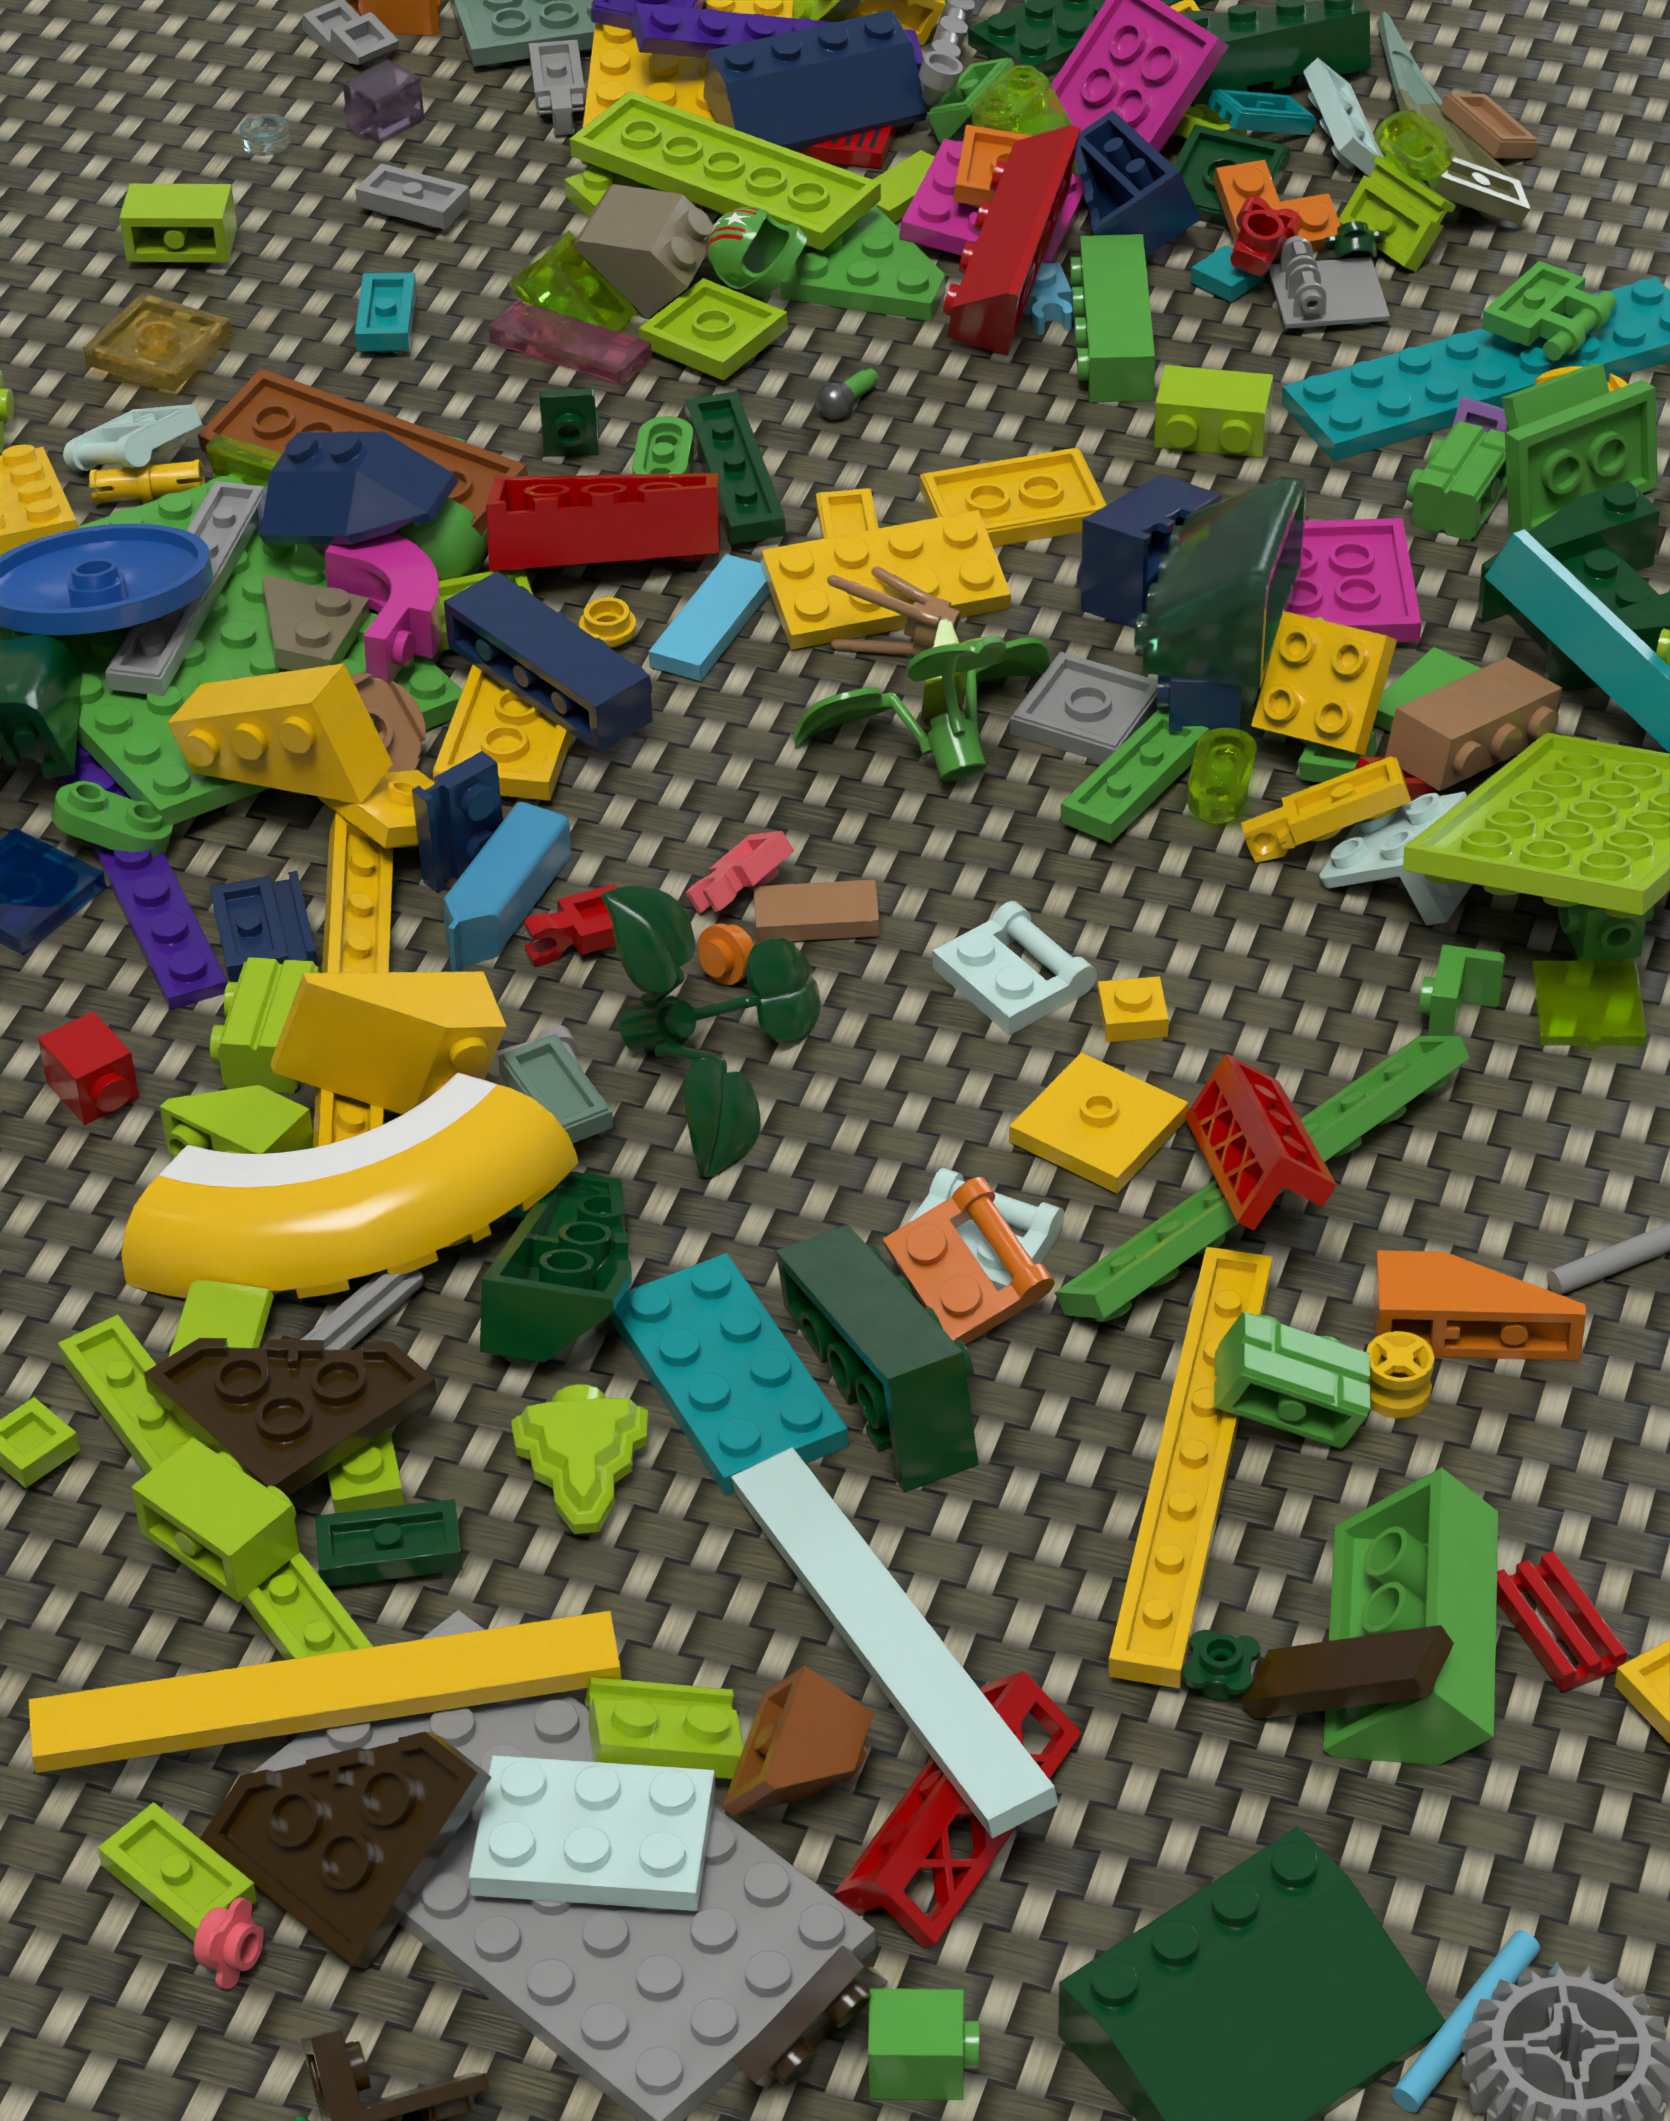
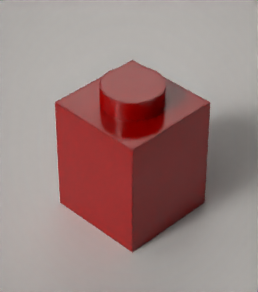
M94 1011L38 1037L47 1084L83 1125L95 1121L140 1098L131 1051Z

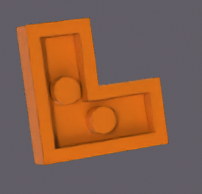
M1265 160L1216 168L1213 182L1234 243L1240 230L1236 222L1237 215L1244 201L1249 197L1255 196L1264 199L1275 210L1287 208L1296 211L1303 221L1297 236L1308 240L1313 252L1328 250L1323 247V239L1328 236L1337 235V228L1340 226L1329 193L1279 201ZM1281 250L1275 259L1281 257Z

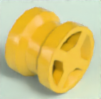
M1403 1331L1386 1332L1375 1337L1368 1344L1366 1350L1367 1353H1370V1378L1367 1382L1370 1385V1408L1382 1416L1396 1419L1409 1418L1421 1413L1428 1406L1432 1391L1430 1377L1433 1372L1435 1358L1431 1346L1423 1338Z

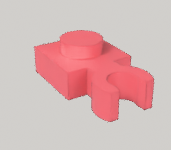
M783 831L749 834L709 868L711 874L692 885L686 891V895L697 913H702L710 905L715 912L720 911L733 901L737 892L743 887H747L748 890H754V886H764L772 881L779 874L777 865L793 853L794 849Z

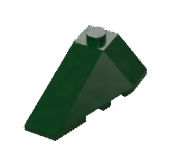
M571 1171L553 1190L533 1205L482 1278L480 1352L502 1355L505 1360L518 1364H527L535 1361L546 1362L615 1310L630 1286L632 1278L631 1260L628 1259L629 1242L628 1233L625 1232V1207L621 1179Z

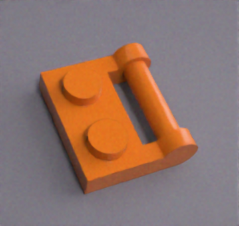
M976 1177L966 1181L954 1191L952 1197L882 1239L887 1252L925 1308L931 1307L936 1313L942 1329L953 1341L959 1339L964 1345H967L1039 1301L1055 1285V1281L1046 1267L1041 1263L1035 1264L1002 1217L993 1203L996 1195L983 1177ZM971 1219L1013 1278L1009 1285L997 1291L956 1230L957 1227Z

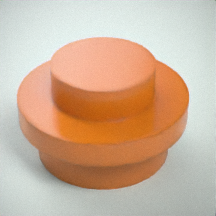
M714 924L703 930L699 937L698 956L700 964L704 971L716 982L722 985H733L746 977V963L754 946L753 941L748 933L737 925Z

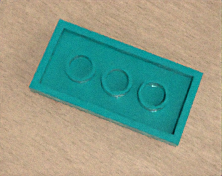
M727 1253L626 1291L615 1310L608 1315L609 1320L724 1496L735 1492L731 1476L793 1447L804 1463L807 1464L848 1447V1428Z

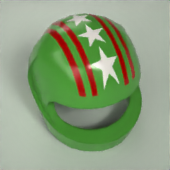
M740 207L726 212L711 228L706 245L707 260L719 282L734 291L763 300L771 294L789 272L802 252L807 236L796 224L783 225L776 222L766 210L756 207Z

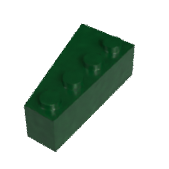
M1279 0L1276 2L1275 7L1260 9L1254 5L1240 4L1229 7L1228 13L1209 15L1205 11L1181 13L1229 45L1190 106L1195 107V104L1207 105V95H1210L1213 90L1217 89L1247 92V86L1255 84L1269 87L1273 90L1289 87L1295 81V75L1303 74V77L1306 78L1303 71L1317 58L1338 75L1371 68L1370 10L1360 0H1321L1306 2L1305 0Z
M849 1225L776 1250L784 1306L821 1363L829 1361L833 1377L837 1383V1389L846 1403L851 1405L859 1402L861 1410L869 1423L866 1425V1434L878 1453L890 1448L892 1449L895 1461L893 1476L903 1492H908L979 1465L967 1380L974 1377V1368L970 1354L961 1340L953 1341L942 1329L934 1310L931 1307L923 1308L913 1297L906 1279L901 1275L895 1277L885 1266L877 1247L873 1244L867 1246Z

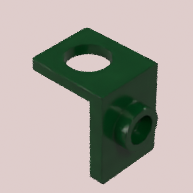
M594 389L541 390L539 401L544 457L599 455V411L596 410Z

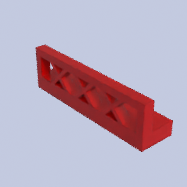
M1225 1053L1186 1113L1185 1118L1237 1222L1255 1231L1283 1187L1323 1207L1337 1184L1280 1082Z
M1024 1670L983 1685L980 1691L1023 1746L1021 1722L1028 1712L1052 1736L1041 1754H1030L1048 1779H1050L1082 1732ZM931 1757L833 1894L855 1914L883 1906L922 1948L935 1945L1016 1827L992 1838L968 1806H963L965 1801ZM954 1818H970L974 1850L968 1859H951L948 1826ZM931 1852V1859H925ZM933 1871L936 1905L928 1916L903 1891L916 1872ZM953 1871H959L953 1879Z

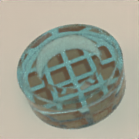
M260 113L250 116L239 127L241 146L247 153L252 155H274L287 149L291 143L289 123L284 117L277 114Z

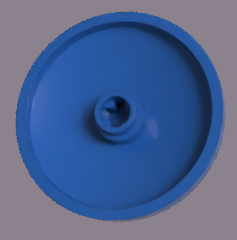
M135 523L73 529L27 542L0 555V626L30 634L76 635L116 630L160 618L191 603L211 584L213 571L209 548L200 537L191 532L163 525Z

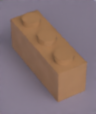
M1508 657L1397 707L1385 758L1390 756L1396 757L1401 769L1438 791L1446 789L1495 764L1508 760L1510 757L1524 751L1542 735L1553 733L1559 720V715L1556 711L1562 687Z

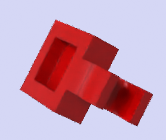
M612 884L557 899L556 913H540L525 919L524 927L533 941L539 940L525 944V952L533 965L540 966L554 962L572 944L575 945L580 955L616 946L611 917L600 897L602 893L616 889V886Z

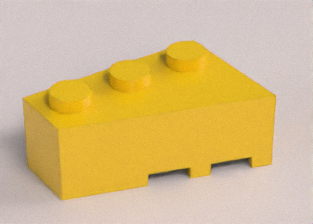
M345 663L200 684L167 722L191 772L200 775L362 804L393 765Z

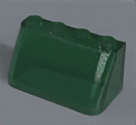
M1288 476L1278 477L1189 514L1183 526H1174L1169 555L1163 554L1161 558L1158 584L1152 583L1150 585L1146 614L1140 613L1136 622L1134 647L1135 649H1143L1142 673L1260 689L1268 667L1282 613L1288 610L1302 570L1307 495L1306 479Z

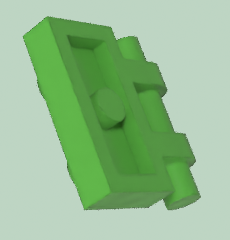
M1538 261L1483 311L1482 329L1502 336L1510 342L1520 343L1525 346H1530L1539 336L1548 339L1543 346V352L1547 358L1556 361L1563 355H1571L1585 343L1588 332H1596L1609 321L1610 312L1616 307L1617 300L1609 291H1601L1597 296L1584 292L1586 278ZM1563 314H1567V315L1572 316L1573 318L1570 319V318L1565 317V316H1562V315H1563Z

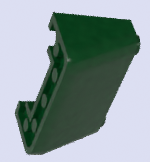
M35 634L0 641V754L7 766L19 764V756L31 758L41 763L42 773L46 779L75 774L82 667L72 648L56 636Z

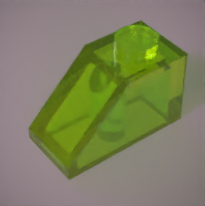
M569 230L536 255L507 284L541 324L606 343L637 311L573 247L576 238Z

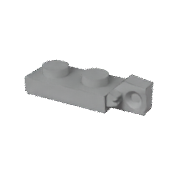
M565 40L530 43L529 57L536 109H539L540 115L552 114L554 135L574 134L572 113L584 111V105H586L578 41Z

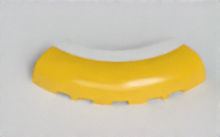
M461 1073L454 1075L436 1093L402 1116L363 1134L332 1144L305 1150L267 1154L228 1153L187 1145L148 1185L133 1207L125 1227L121 1252L124 1277L128 1286L180 1298H187L191 1283L197 1280L266 1288L273 1295L285 1290L296 1289L298 1299L350 1290L349 1279L370 1275L385 1269L388 1275H403L438 1261L436 1251L439 1249L459 1245L469 1239L476 1243L491 1235L490 1223L516 1206L523 1211H527L553 1190L579 1164L577 1154L566 1130L555 1116L536 1100L512 1088Z

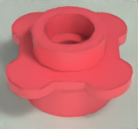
M236 1898L230 1904L229 1909L215 1907L210 1910L202 1919L194 1940L196 1961L203 1967L216 1970V1985L227 1990L237 1984L241 1971H247L254 1966L263 1947L264 1930L262 1927L255 1925L251 1916L252 1903L244 1898Z

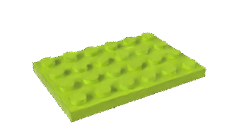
M1546 733L1405 845L1403 870L1425 874V878L1428 881L1437 884H1454L1462 881L1483 885L1485 891L1495 895L1526 893L1541 896L1544 902L1553 906L1570 907L1584 904L1603 908L1605 914L1616 918H1634L1644 915L1670 890V754Z

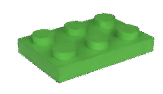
M1640 380L1505 432L1508 523L1511 535L1524 529L1529 532L1580 496L1611 485L1630 481L1641 493L1658 487L1656 387Z

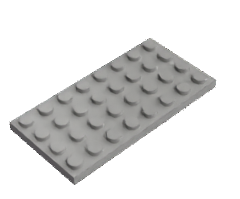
M457 1610L422 1639L485 1629L460 1610ZM558 1692L302 1732L253 1772L266 1769L278 1771L306 1764L308 1759L358 1747L370 1749L398 1742L399 1737L424 1731L441 1736L487 1774H489L492 1755L594 1762L588 1726L590 1710L567 1692ZM486 1787L398 1921V1924L637 2121H683L741 2069L734 2062V2059L842 1945L862 1958H865L876 1948L875 1928L714 1805L697 1911L472 1896L469 1873Z

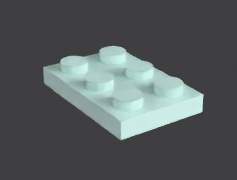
M492 1755L489 1775L492 1778L486 1786L469 1873L472 1896L697 1911L716 1789L714 1770Z

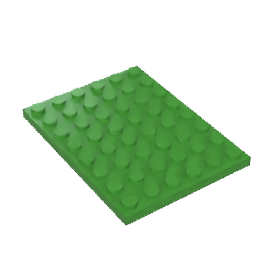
M236 474L216 477L208 483L202 484L201 487H193L178 493H169L158 500L131 509L118 510L110 516L78 526V529L100 525L135 523L163 525L186 531L214 482L245 483ZM258 526L256 527L164 696L107 689L105 672L131 626L97 633L53 635L65 641L72 648L82 667L77 741L133 800L148 802L155 814L158 813L159 816H163L161 826L174 825L270 789V787L192 773L167 722L200 684L291 671L275 667L272 639L269 637L267 626L266 604H263L262 579L265 575L328 588L326 561L309 544H265L259 536ZM369 608V615L360 628L358 636L339 663H345L350 675L366 673L363 635L379 614V612ZM0 626V641L35 635ZM414 655L411 663L407 667L403 666L393 681L404 687L415 699L422 712L427 730L452 720L463 690L428 657Z

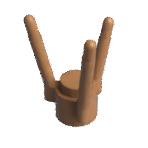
M873 567L871 570L872 575L888 584L891 588L916 601L913 605L836 575H830L827 578V583L832 587L908 617L904 635L913 638V643L834 639L831 642V647L835 650L915 656L922 651L933 648L939 621L948 618L949 622L952 621L955 633L957 632L961 611L950 608L951 602L931 596L881 567Z

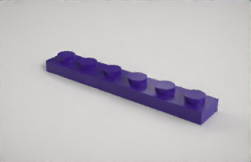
M635 3L631 15L639 52L705 59L706 51L834 23L807 18L796 19L765 16L757 13L745 14L714 9L704 10L674 7L665 4L653 5ZM904 29L912 42L919 73L924 58L916 31Z

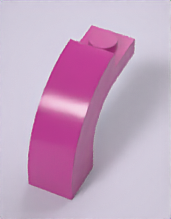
M394 532L351 545L330 544L325 551L328 588H339L350 594L370 598L369 608L379 612L363 635L366 673L374 674L371 676L372 678H379L386 683H390L403 666L407 667L411 663L414 655L433 659L439 648L442 635L440 593L436 568L425 552L416 544Z

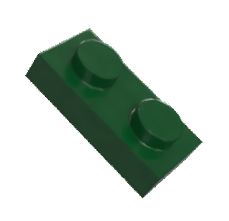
M455 1499L315 1516L320 1578L327 1587L463 1570Z

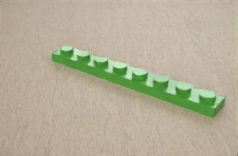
M1418 1036L1300 1120L1323 1161L1325 1162L1331 1157L1340 1156L1356 1149L1362 1143L1361 1136L1376 1125L1389 1123L1402 1116L1407 1110L1405 1104L1419 1094L1432 1092L1447 1084L1450 1080L1449 1073L1470 1059L1461 1036ZM1215 1179L1055 1291L1064 1315L1095 1318L1098 1322L1115 1319L1126 1313L1132 1307L1131 1299L1145 1289L1160 1286L1175 1278L1180 1272L1178 1266L1190 1257L1205 1253L1206 1247L1217 1248L1226 1240L1225 1232L1237 1225L1238 1222L1217 1180ZM1283 1187L1280 1193H1282L1287 1188Z

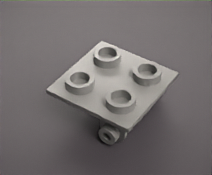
M1293 236L1288 238L1281 248L1280 264H1271L1268 268L1285 329H1314L1318 326L1366 325L1371 322L1390 321V314L1371 257L1315 261L1310 242L1299 236Z

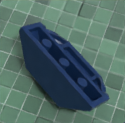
M384 431L300 432L286 444L284 453L270 471L256 511L259 536L265 544H355L390 534L412 521L416 526L432 522L457 485L458 480L451 471Z

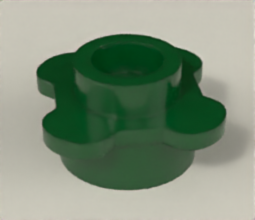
M1354 221L1340 225L1337 228V235L1324 238L1323 247L1325 249H1334L1335 259L1371 257L1373 260L1377 256L1376 244L1384 242L1386 237L1385 232L1369 230L1367 223Z
M1200 1630L1190 1637L1189 1648L1193 1652L1191 1662L1184 1665L1182 1670L1183 1681L1188 1686L1195 1688L1204 1697L1216 1701L1235 1699L1253 1687L1254 1677L1250 1673L1252 1662L1260 1657V1645L1254 1638L1246 1635L1235 1638L1229 1634H1215L1211 1630Z

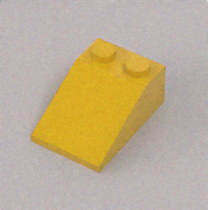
M484 971L303 973L270 1065L275 1074L396 1113L405 1114L436 1093L457 1073L485 1080L507 1026Z

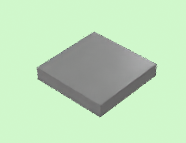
M1059 652L1010 717V734L1103 763L1158 710V680Z

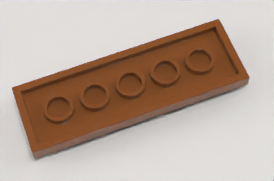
M262 368L256 372L197 435L202 452L269 476L270 471L284 453L286 444L297 433L384 431L454 473L458 483L449 495V498L461 504L476 516L471 526L480 535L487 528L486 503L494 478L528 476L526 464Z

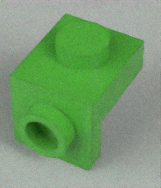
M1442 945L1436 977L1424 976L1420 993L1418 1013L1430 1015L1428 1036H1455L1461 1003L1489 1007L1499 1006L1505 964L1504 954Z

